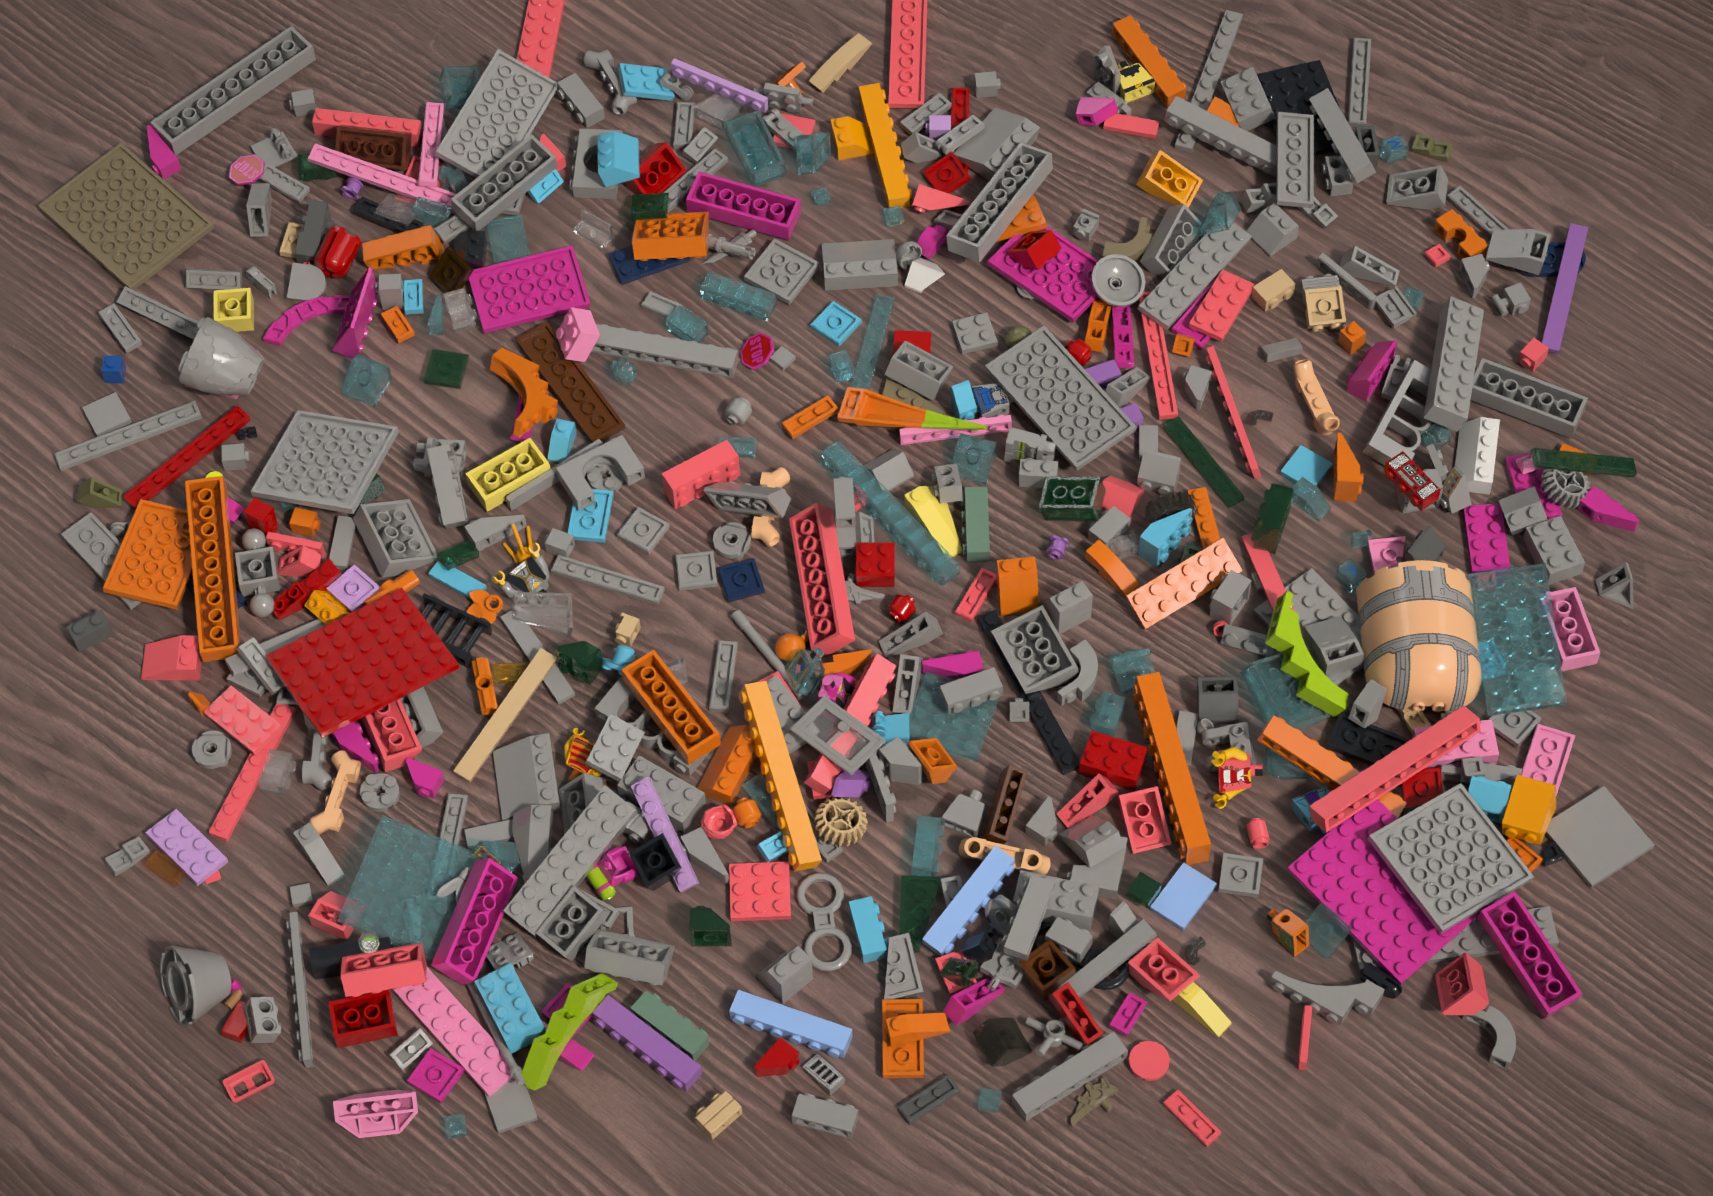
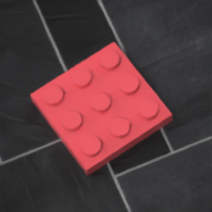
M789 861L729 864L731 922L791 919Z

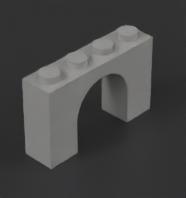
M579 130V136L575 138L577 150H574L573 159L576 161L575 165H572V175H574V178L570 179V190H573L574 197L617 199L618 184L606 187L600 175L588 170L585 165L591 158L598 155V135L611 131L623 133L622 130Z
M623 435L614 437L609 442L596 446L584 454H579L576 458L563 462L556 467L557 478L578 511L595 503L594 492L585 480L586 473L594 466L605 464L615 467L628 486L645 478L644 467Z
M840 477L833 479L835 524L840 556H856L853 478Z

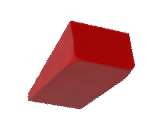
M238 1002L221 1030L224 1038L242 1043L248 1031L244 1010L245 1002Z

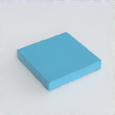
M832 301L810 324V328L839 347L862 323V319L835 301Z
M1300 445L1283 467L1280 475L1312 493L1332 468L1333 463Z

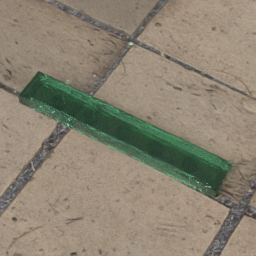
M1179 416L1163 425V429L1228 509L1244 500V495Z
M1532 448L1530 451L1533 466L1537 468L1635 477L1637 475L1633 458Z

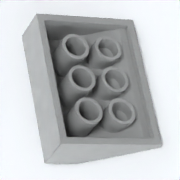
M994 108L982 121L985 129L963 143L954 152V155L963 164H967L973 171L990 181L1020 142L1031 146L1038 139L1040 130L1038 125L1026 117Z
M894 239L822 244L825 291L898 286Z
M410 499L360 504L353 520L382 578L399 576L408 570H414L438 560L439 556Z
M1043 605L991 631L1025 694L1060 686L1079 676L1075 661Z
M549 733L529 736L493 751L502 821L513 819L514 813L530 805H551L553 814L561 813Z

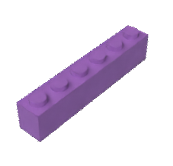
M608 995L592 1012L593 1022L598 1028L606 1029L615 1041L620 1040L625 1044L624 1046L629 1052L637 1053L646 1065L651 1064L654 1066L659 1075L662 1077L667 1076L676 1088H682L687 1092L702 1075L701 1065Z

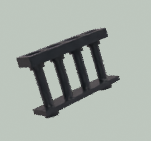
M424 593L422 597L426 607L421 613L424 618L427 619L432 610L442 613L433 627L437 635L449 617L459 621L448 639L441 641L460 665L470 668L473 661L470 651L482 632L491 636L492 628L490 622L485 618H478L451 606L434 595L430 596ZM465 625L475 628L463 648L460 649L453 645Z

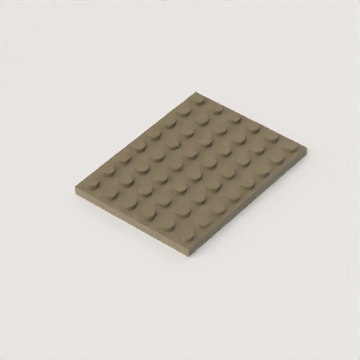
M119 143L38 205L40 211L119 282L132 290L137 289L215 228L214 224L122 143Z

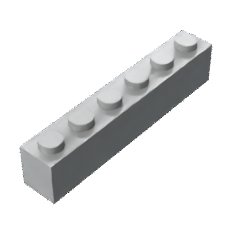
M1327 88L1309 98L1312 106H1310L1314 116H1319L1317 121L1320 127L1326 128L1324 133L1328 141L1333 140L1334 143L1331 146L1335 153L1340 152L1341 155L1338 158L1343 166H1348L1345 170L1350 179L1354 177L1356 182L1359 183L1375 174L1376 171L1329 89Z
M1114 1031L1109 1035L1106 1033L1093 1045L1088 1044L1084 1046L1077 1055L1072 1054L1068 1056L1061 1065L1052 1066L1045 1075L1033 1078L1029 1085L1017 1088L1012 1095V1104L1026 1122L1127 1059L1128 1050Z

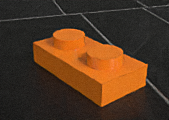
M398 306L381 313L382 319L398 343L415 336L414 330Z

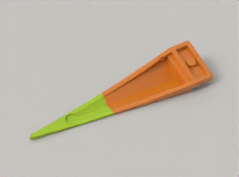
M847 387L837 416L839 422L855 423L857 426L987 430V427L982 424L925 410L867 389Z

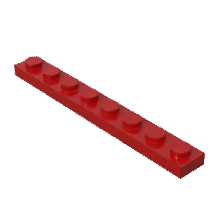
M236 406L123 496L124 500L136 511L140 499L150 501L250 422V416L239 406Z

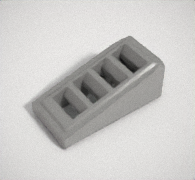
M818 1054L802 1066L829 1096L845 1084V1078ZM818 1061L820 1064L812 1070L810 1067ZM822 1067L825 1068L821 1073H816ZM827 1072L830 1073L825 1079H822V1078H821V1077H823ZM832 1077H834L835 1079L830 1084H828L827 1082Z

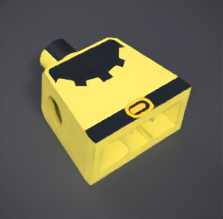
M1122 61L1118 64L1121 73L1119 92L1123 100L1128 103L1155 92V80L1139 63L1129 66L1127 61Z

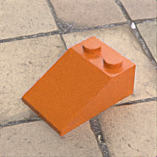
M1337 432L1334 449V501L1356 502L1358 494L1361 495L1364 474L1360 473V465L1342 433Z

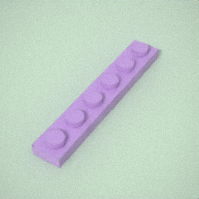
M675 58L671 62L672 74L677 78L685 79L694 85H699L708 91L716 92L725 98H730L739 104L747 105L756 111L766 113L768 110V97Z
M646 777L631 785L654 837L664 833L682 867L673 877L679 891L683 893L700 884L651 778Z

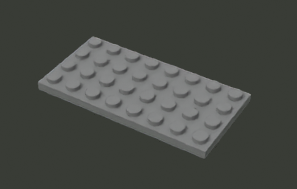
M498 49L436 150L435 155L471 176L479 177L531 135L558 89L557 82Z
M1045 326L985 365L987 372L1044 435H1047L1048 440L1056 443V449L1076 471L1136 431V425Z

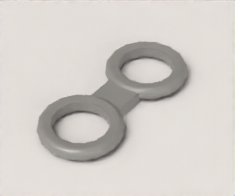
M815 873L802 880L797 889L799 906L806 913L813 915L815 931L808 936L805 942L804 952L812 959V966L821 971H834L840 969L848 962L852 952L849 937L843 931L835 928L833 915L840 908L844 900V890L842 884L834 876L827 873ZM816 882H826L835 889L836 897L829 906L823 908L814 907L806 901L805 892L807 888ZM824 936H833L842 942L844 951L836 961L822 962L813 954L812 947L815 941Z

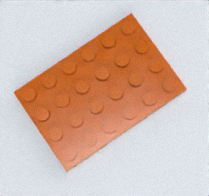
M140 499L103 586V592L177 610L193 572L188 511Z

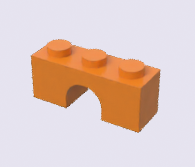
M1453 209L1435 219L1433 230L1445 242L1451 238L1462 240L1457 251V255L1461 259L1482 254L1483 257L1486 255L1488 246L1486 241L1480 238L1474 229L1463 220L1462 216Z

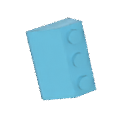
M617 131L598 135V174L604 185L609 187L640 178L638 138Z

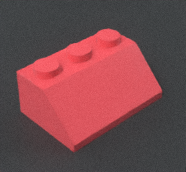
M1467 952L1435 974L1442 1014L1475 1015L1489 1004L1482 965Z

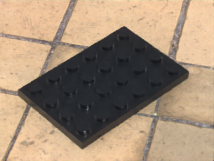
M1320 60L1257 74L1276 118L1269 121L1276 141L1278 112L1314 115L1310 109L1312 103L1309 98L1327 88L1339 106ZM1318 115L1314 116V156L1334 151L1331 146L1334 142L1333 140L1328 141L1324 133L1326 128H1321L1317 121Z

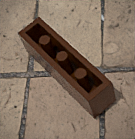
M1009 764L1001 771L982 839L1003 845L1008 841L1027 775L1026 770Z

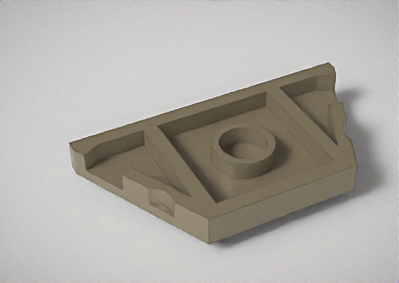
M887 376L883 396L945 415L944 411L905 385Z

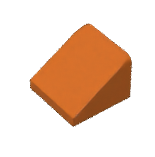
M188 693L191 704L201 715H204L203 712L211 703L203 694Z

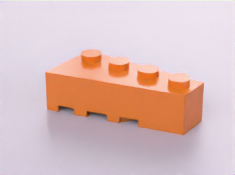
M431 225L362 243L364 262L368 268L371 267L373 270L394 268L397 264L406 267L411 266V263L422 262V265L429 264V261H439L444 253L443 243Z

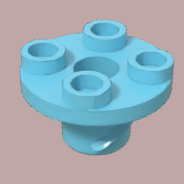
M618 645L617 648H614V658H603L601 667L611 671L612 669L617 670L618 674L622 675L621 669L631 664L632 660L636 657L634 649L627 645Z

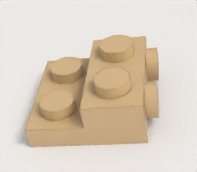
M1342 287L1304 290L1307 329H1312L1313 332L1322 331L1323 327H1330L1331 330L1341 329V325L1346 323Z

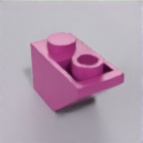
M1081 97L1075 114L1080 125L1097 126L1116 114L1118 107L1114 98Z

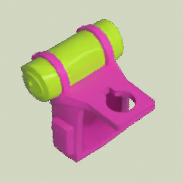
M625 846L622 848L616 847L608 851L586 876L602 901L611 899L615 895L616 890L614 887L620 883H628L636 878L638 870L629 855L630 852Z

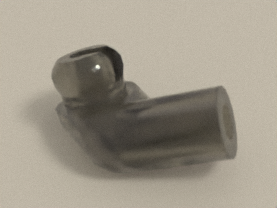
M1264 410L1251 412L1247 415V424L1256 425L1257 419L1272 422L1273 412Z
M1199 937L1186 947L1185 958L1189 961L1190 965H1195L1199 962L1198 950L1206 945L1202 937Z

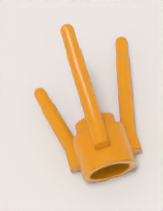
M511 524L519 545V549L516 551L517 554L515 555L505 542L503 546L514 559L515 564L519 565L530 556L533 558L534 555L528 553L527 547H523L515 524ZM526 526L528 546L533 551L530 527Z

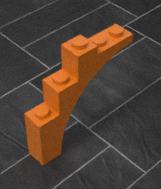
M501 347L492 355L490 371L510 383L518 392L523 402L524 409L515 420L513 435L520 438L525 432H529L533 425L538 424L540 421L546 424L551 418H555L558 412V400L548 396V382L539 378L538 364Z

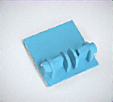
M882 711L875 712L873 717H871V730L886 740L880 748L897 737L907 744L910 742V713L884 716Z

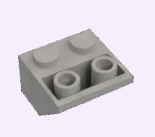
M899 737L879 749V759H882L884 765L883 772L892 782L919 785L922 783V764L917 756L910 752L909 745L905 741L902 742Z

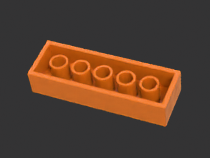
M655 650L650 651L621 669L624 683L688 765L721 745L720 733Z

